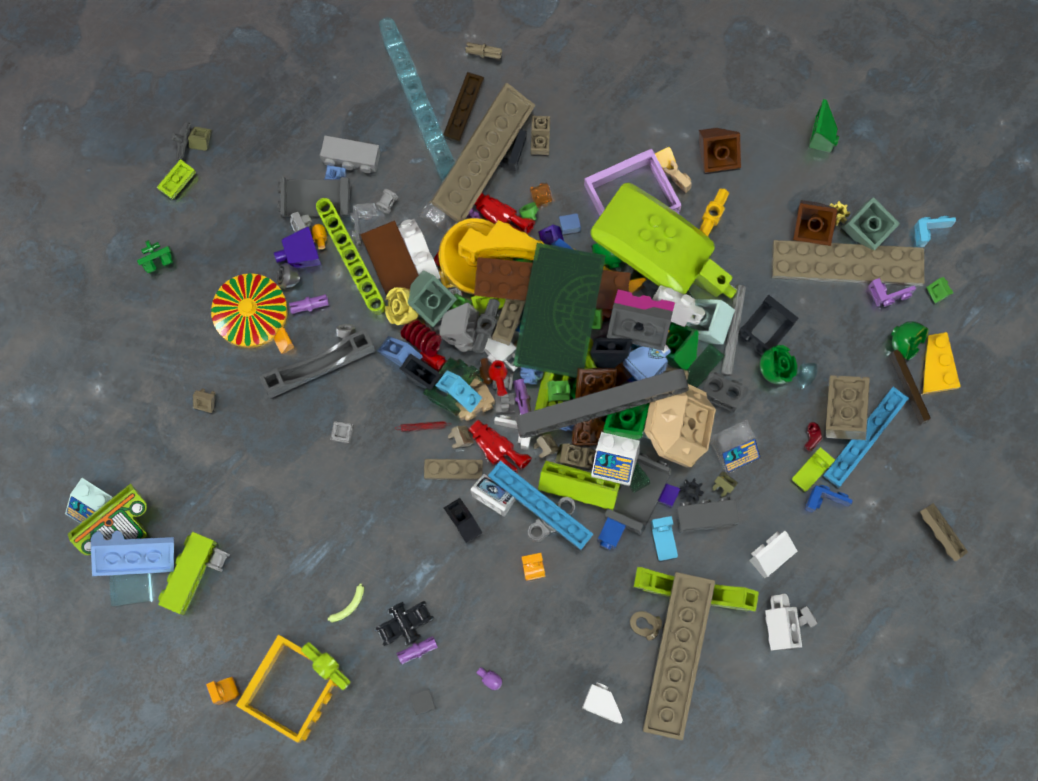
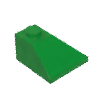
M823 99L816 113L809 148L831 152L834 146L837 147L839 136L836 135L838 128L827 100Z
M671 322L665 344L670 349V353L665 358L667 359V364L671 367L687 370L697 358L699 332L697 329L685 325L683 327Z
M650 403L607 415L603 429L604 433L633 440L642 438Z

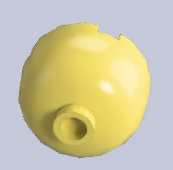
M393 288L387 294L388 306H385V313L390 323L405 325L418 318L419 314L408 304L410 289Z

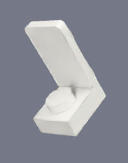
M500 415V418L495 417L494 422L496 425L518 429L516 421L511 420V417ZM519 436L518 443H521V449H529L531 437L520 438Z

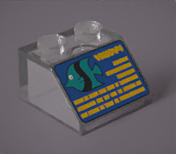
M747 420L714 434L710 438V443L726 474L761 459L756 437Z

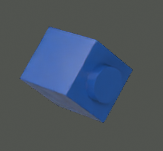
M608 517L597 540L600 542V546L608 550L611 548L615 549L626 525Z

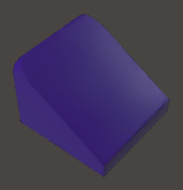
M553 224L538 231L540 240L547 246H550L559 238L564 241L560 226Z
M666 484L658 502L672 508L680 488Z

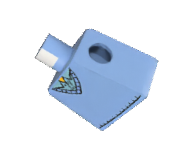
M665 345L664 351L641 346L630 352L629 356L623 361V365L637 380L662 374L667 368V359L665 357L670 353V349L667 345Z

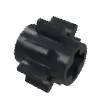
M695 478L692 482L685 480L684 484L686 487L680 486V490L683 491L681 498L686 497L688 502L692 499L698 502L699 497L697 495L704 494L700 490L703 484H697ZM689 487H690L691 489H693V488L696 489V491L694 492V494L687 492L688 489H689Z

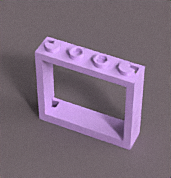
M652 149L585 178L584 186L600 216L605 209L594 188L648 164L671 206L669 208L679 214L682 205Z

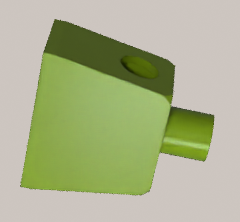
M711 259L704 263L702 270L697 274L693 282L714 297H718L723 293L731 299L737 291L735 287L729 284L733 277Z

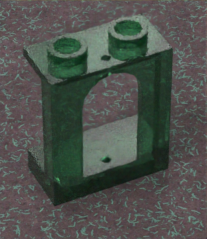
M450 357L439 371L443 376L447 370L451 371L456 367L463 372L461 378L468 385L474 379L481 382L484 381L476 367L472 365L468 367L461 359L455 360ZM436 386L431 391L425 389L423 394L433 404L457 417L461 410L455 405L457 401L450 394L446 397L435 392Z

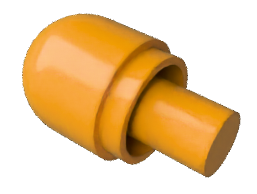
M315 224L311 229L312 238L317 243L318 249H324L325 241L327 240L326 228L322 224Z

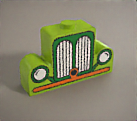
M130 483L68 533L69 541L82 554L91 555V537L98 531L103 534L104 540H110L115 531H120L124 539H144L147 533L142 524L135 518L143 515L147 507L143 496Z

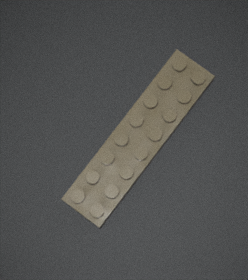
M505 83L430 203L457 223L465 220L519 133V130L532 112L535 104L511 85Z
M774 240L772 278L871 283L873 280L880 278L884 284L923 286L924 248L878 246L876 250H872L859 244L831 243V246L809 242Z
M675 572L643 732L683 740L715 580Z

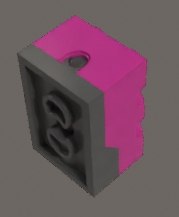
M618 290L613 305L607 338L632 339V344L664 351L675 302L663 299L654 301L649 296L642 295L641 297H636L631 292Z

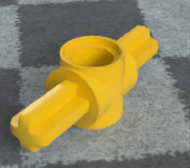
M719 189L714 201L709 202L702 217L703 223L699 230L706 236H709L713 226H717L725 210L724 204L729 196V192L726 189ZM715 211L718 215L712 216L709 212Z

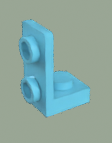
M941 216L938 219H931L930 217L919 219L914 225L916 246L925 247L931 239L929 229L952 227L956 222V218Z
M448 370L435 385L441 391L450 394L468 412H472L482 399L459 375Z
M672 516L652 520L650 524L658 560L664 561L677 558L678 554L672 531Z

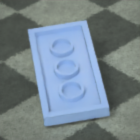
M98 531L91 537L92 576L174 572V537L124 539L120 531H115L110 540H104L103 534Z

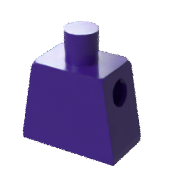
M309 226L283 238L282 244L284 249L274 252L277 263L288 260V263L296 269L321 265Z

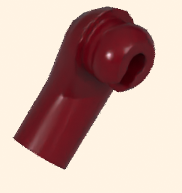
M815 422L808 424L810 439L804 445L810 452L822 440L821 428Z

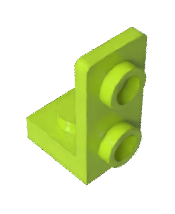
M820 447L795 474L792 481L803 491L807 492L825 470L832 465L835 459Z

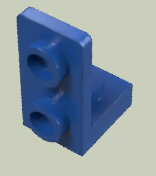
M816 485L811 491L805 510L812 513L816 508L819 509L823 501L821 496L845 506H850L853 500L849 499V496L845 493H834L825 485Z

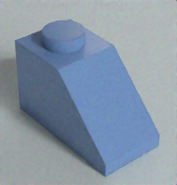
M390 336L386 338L378 349L380 354L400 367L410 354L418 359L422 358V355L408 343Z

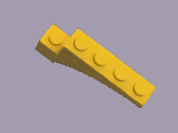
M498 220L487 236L478 230L470 228L458 244V255L473 263L478 260V257H516L537 261L540 248L557 249H553L542 241L528 236L525 232L514 229L510 224Z

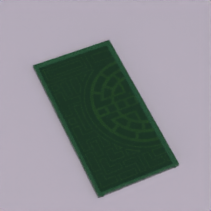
M537 243L513 366L577 378L578 368H585L605 255Z

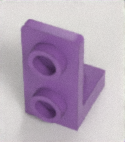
M880 278L873 280L868 286L876 305H884V307L895 303L894 300L900 298L901 300H906L912 297L913 292L916 290L915 286H911L887 295L886 285L881 282Z

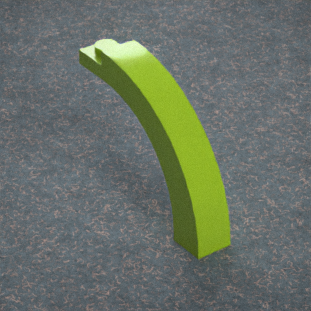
M637 567L634 587L670 598L674 576ZM715 584L710 606L756 612L759 592L745 587Z

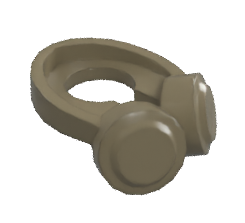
M640 611L633 614L630 625L635 633L646 637L649 641L658 636V630H661L662 620L660 616L654 617L648 612ZM639 617L646 618L647 622L653 625V629L638 628L636 620Z

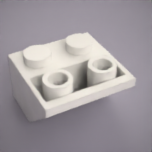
M777 531L766 541L768 544L766 547L762 544L751 553L753 558L749 561L764 578L768 577L797 552L786 531L781 534Z

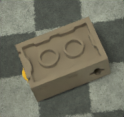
M830 375L826 438L866 440L870 377H863L861 379V377L839 376L837 378V376Z

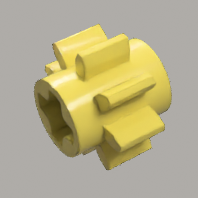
M840 201L835 206L831 203L829 206L838 208L837 213L839 212L836 216L835 225L837 226L840 222L845 224L847 221L846 217L850 215V212L846 209L848 205H843Z

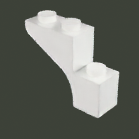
M414 219L403 221L397 227L418 275L424 270L433 274L437 279L441 278Z

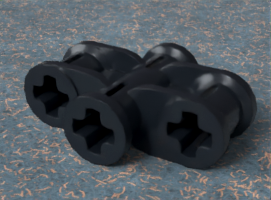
M425 601L420 602L407 611L403 607V602L389 608L387 611L392 614L393 618L375 628V631L379 633L383 640L382 645L385 647L401 637H404L406 646L420 639L422 636L417 633L416 629L434 619V616L430 615L425 606L427 603Z

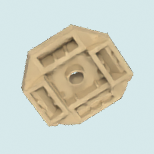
M689 384V390L682 394L650 402L644 429L648 439H651L660 457L684 467H692L708 451L716 412L714 406L707 399V393Z

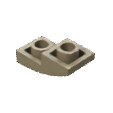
M532 116L531 154L549 155L550 116Z
M563 444L560 463L592 470L596 450Z

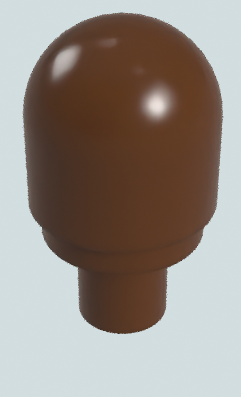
M483 358L480 360V380L483 384L490 385L493 383V380L488 375L490 365L488 358Z

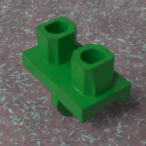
M147 240L145 241L147 247L141 249L143 255L148 252L151 254L137 260L138 264L142 265L147 273H151L157 270L154 259L160 258L163 266L173 262L170 253L172 250L170 246H167L155 252V249L161 247L159 242L151 244Z

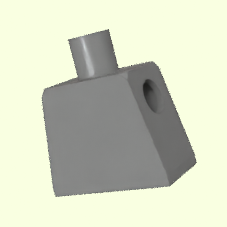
M465 303L447 311L442 317L441 325L435 326L434 331L450 345L474 343L479 312L470 303Z

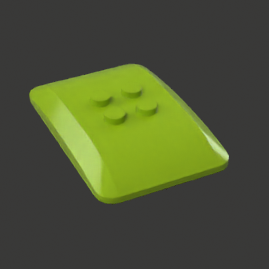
M624 183L619 188L590 231L594 241L656 285L672 288L674 291L684 295L715 248L713 241L697 227L667 205L631 183Z

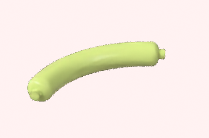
M362 584L357 586L351 603L342 611L330 615L327 618L328 621L336 622L342 620L357 608L364 593V586Z

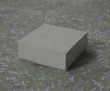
M334 421L330 440L350 444L354 425Z

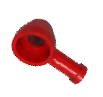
M495 360L490 365L488 375L490 379L496 381L497 395L505 396L507 390L505 389L504 379L507 377L508 371L506 365L501 360Z

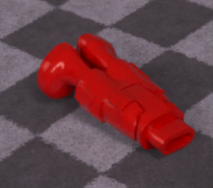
M481 193L474 204L476 210L494 224L498 220L508 224L513 222L519 227L518 229L512 226L514 229L523 231L526 234H529L535 226L533 219L519 217L514 208L503 204L498 199L490 198L489 194L484 195Z
M477 420L468 429L473 435L472 438L485 452L486 458L493 465L501 461L515 473H518V469L504 458L505 455H508L520 470L524 469L531 462L532 458L528 454H520L513 450L514 444L491 427H488V424L484 425L480 420Z

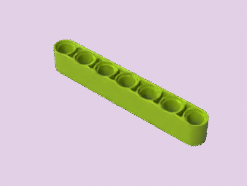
M321 198L316 203L317 212L367 307L375 315L384 313L386 303L336 208L329 199ZM324 206H330L328 211L322 212ZM338 221V225L335 228L330 227L332 222ZM342 237H346V238H347V240H346L345 243H343V244H339V243H338V241H339L340 238H342ZM355 253V257L352 260H347L348 254ZM358 269L364 270V273L361 276L355 275V272ZM372 285V290L364 292L365 286ZM375 301H380L381 305L379 308H372Z

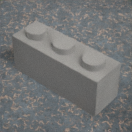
M324 136L320 158L325 165H337L347 170L359 169L364 173H371L377 170L381 152L379 145Z

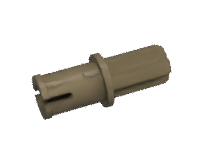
M467 42L468 47L465 50L467 54L500 59L502 56L501 48L486 46L485 43L480 45Z

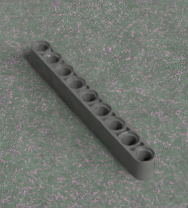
M683 369L655 375L521 414L515 418L520 438L536 436L682 394L688 391L689 387Z

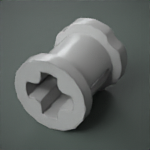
M384 189L382 198L375 206L382 212L389 214L391 212L390 208L394 201H397L398 196L394 192Z
M510 373L504 379L505 388L512 390L513 373ZM493 381V389H496V381Z
M214 547V553L209 563H206V566L222 572L224 561L230 554Z

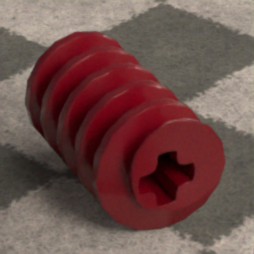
M418 319L405 324L401 329V337L428 357L435 356L439 351L442 337L436 334L435 331H431L429 327H426Z

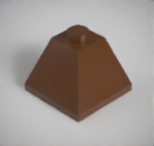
M721 128L699 130V146L705 173L741 168L740 132Z
M801 200L793 240L831 246L838 208L818 202Z

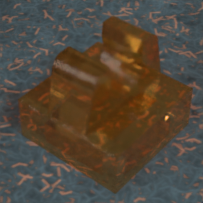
M540 183L537 187H530L532 201L536 203L537 207L552 201L550 188L547 183Z

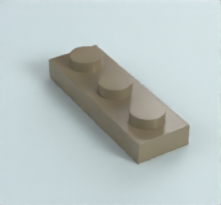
M505 300L492 340L510 345L525 301Z
M425 459L424 462L425 480H479L483 475V460Z
M934 503L920 511L923 520L929 524L934 531L935 537L941 541L946 548L947 554L954 561L968 553Z

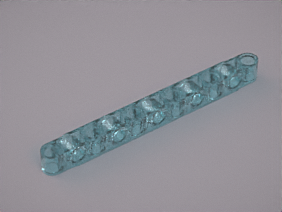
M388 17L383 18L379 23L386 51L439 178L443 182L455 161L394 20ZM412 89L418 90L415 93L410 92ZM426 120L431 121L429 124H424L423 122ZM438 152L445 153L443 156L436 155Z

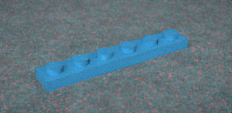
M893 386L868 417L866 440L851 439L823 476L839 488L909 398Z
M499 461L488 475L492 481L578 549L582 550L593 536L592 532L503 462Z

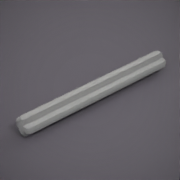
M736 285L735 287L737 291L734 294L732 308L735 311L728 329L721 371L726 376H731L746 290L744 285Z

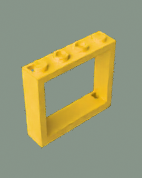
M278 634L236 706L297 743H301L302 740L306 741L311 733L310 726L320 718L322 714L320 709L323 704H328L332 697L330 692L337 685L329 679L298 733L251 706L250 703L285 645L308 658L301 651L302 647Z

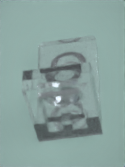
M429 201L419 216L423 220H431L446 234L457 222Z
M375 203L353 205V212H350L351 223H355V229H352L353 241H357L358 246H362L359 218L372 219L374 216H378Z

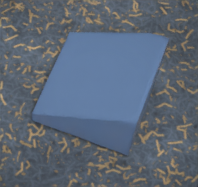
M578 214L559 216L562 235L581 232Z

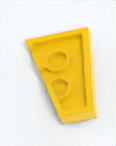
M947 332L928 335L926 338L925 368L923 371L924 379L921 395L961 387Z

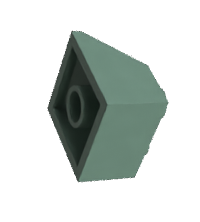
M873 197L867 200L841 228L854 241L872 250H876L900 223Z
M423 270L411 284L408 304L431 327H434L457 298L433 274Z

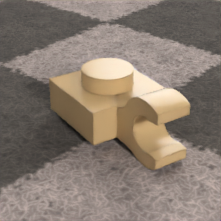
M672 160L670 164L674 169L668 170L664 167L663 171L673 179V182L687 193L691 189V178L686 173L682 174L679 170L677 171L678 165Z

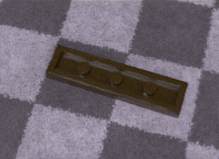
M467 72L445 128L444 139L461 143L484 83V77Z
M897 349L889 357L919 424H925L931 417L905 359Z

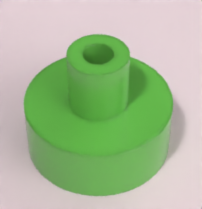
M535 202L528 203L519 209L522 218H531L534 221L537 219L535 214L539 209Z

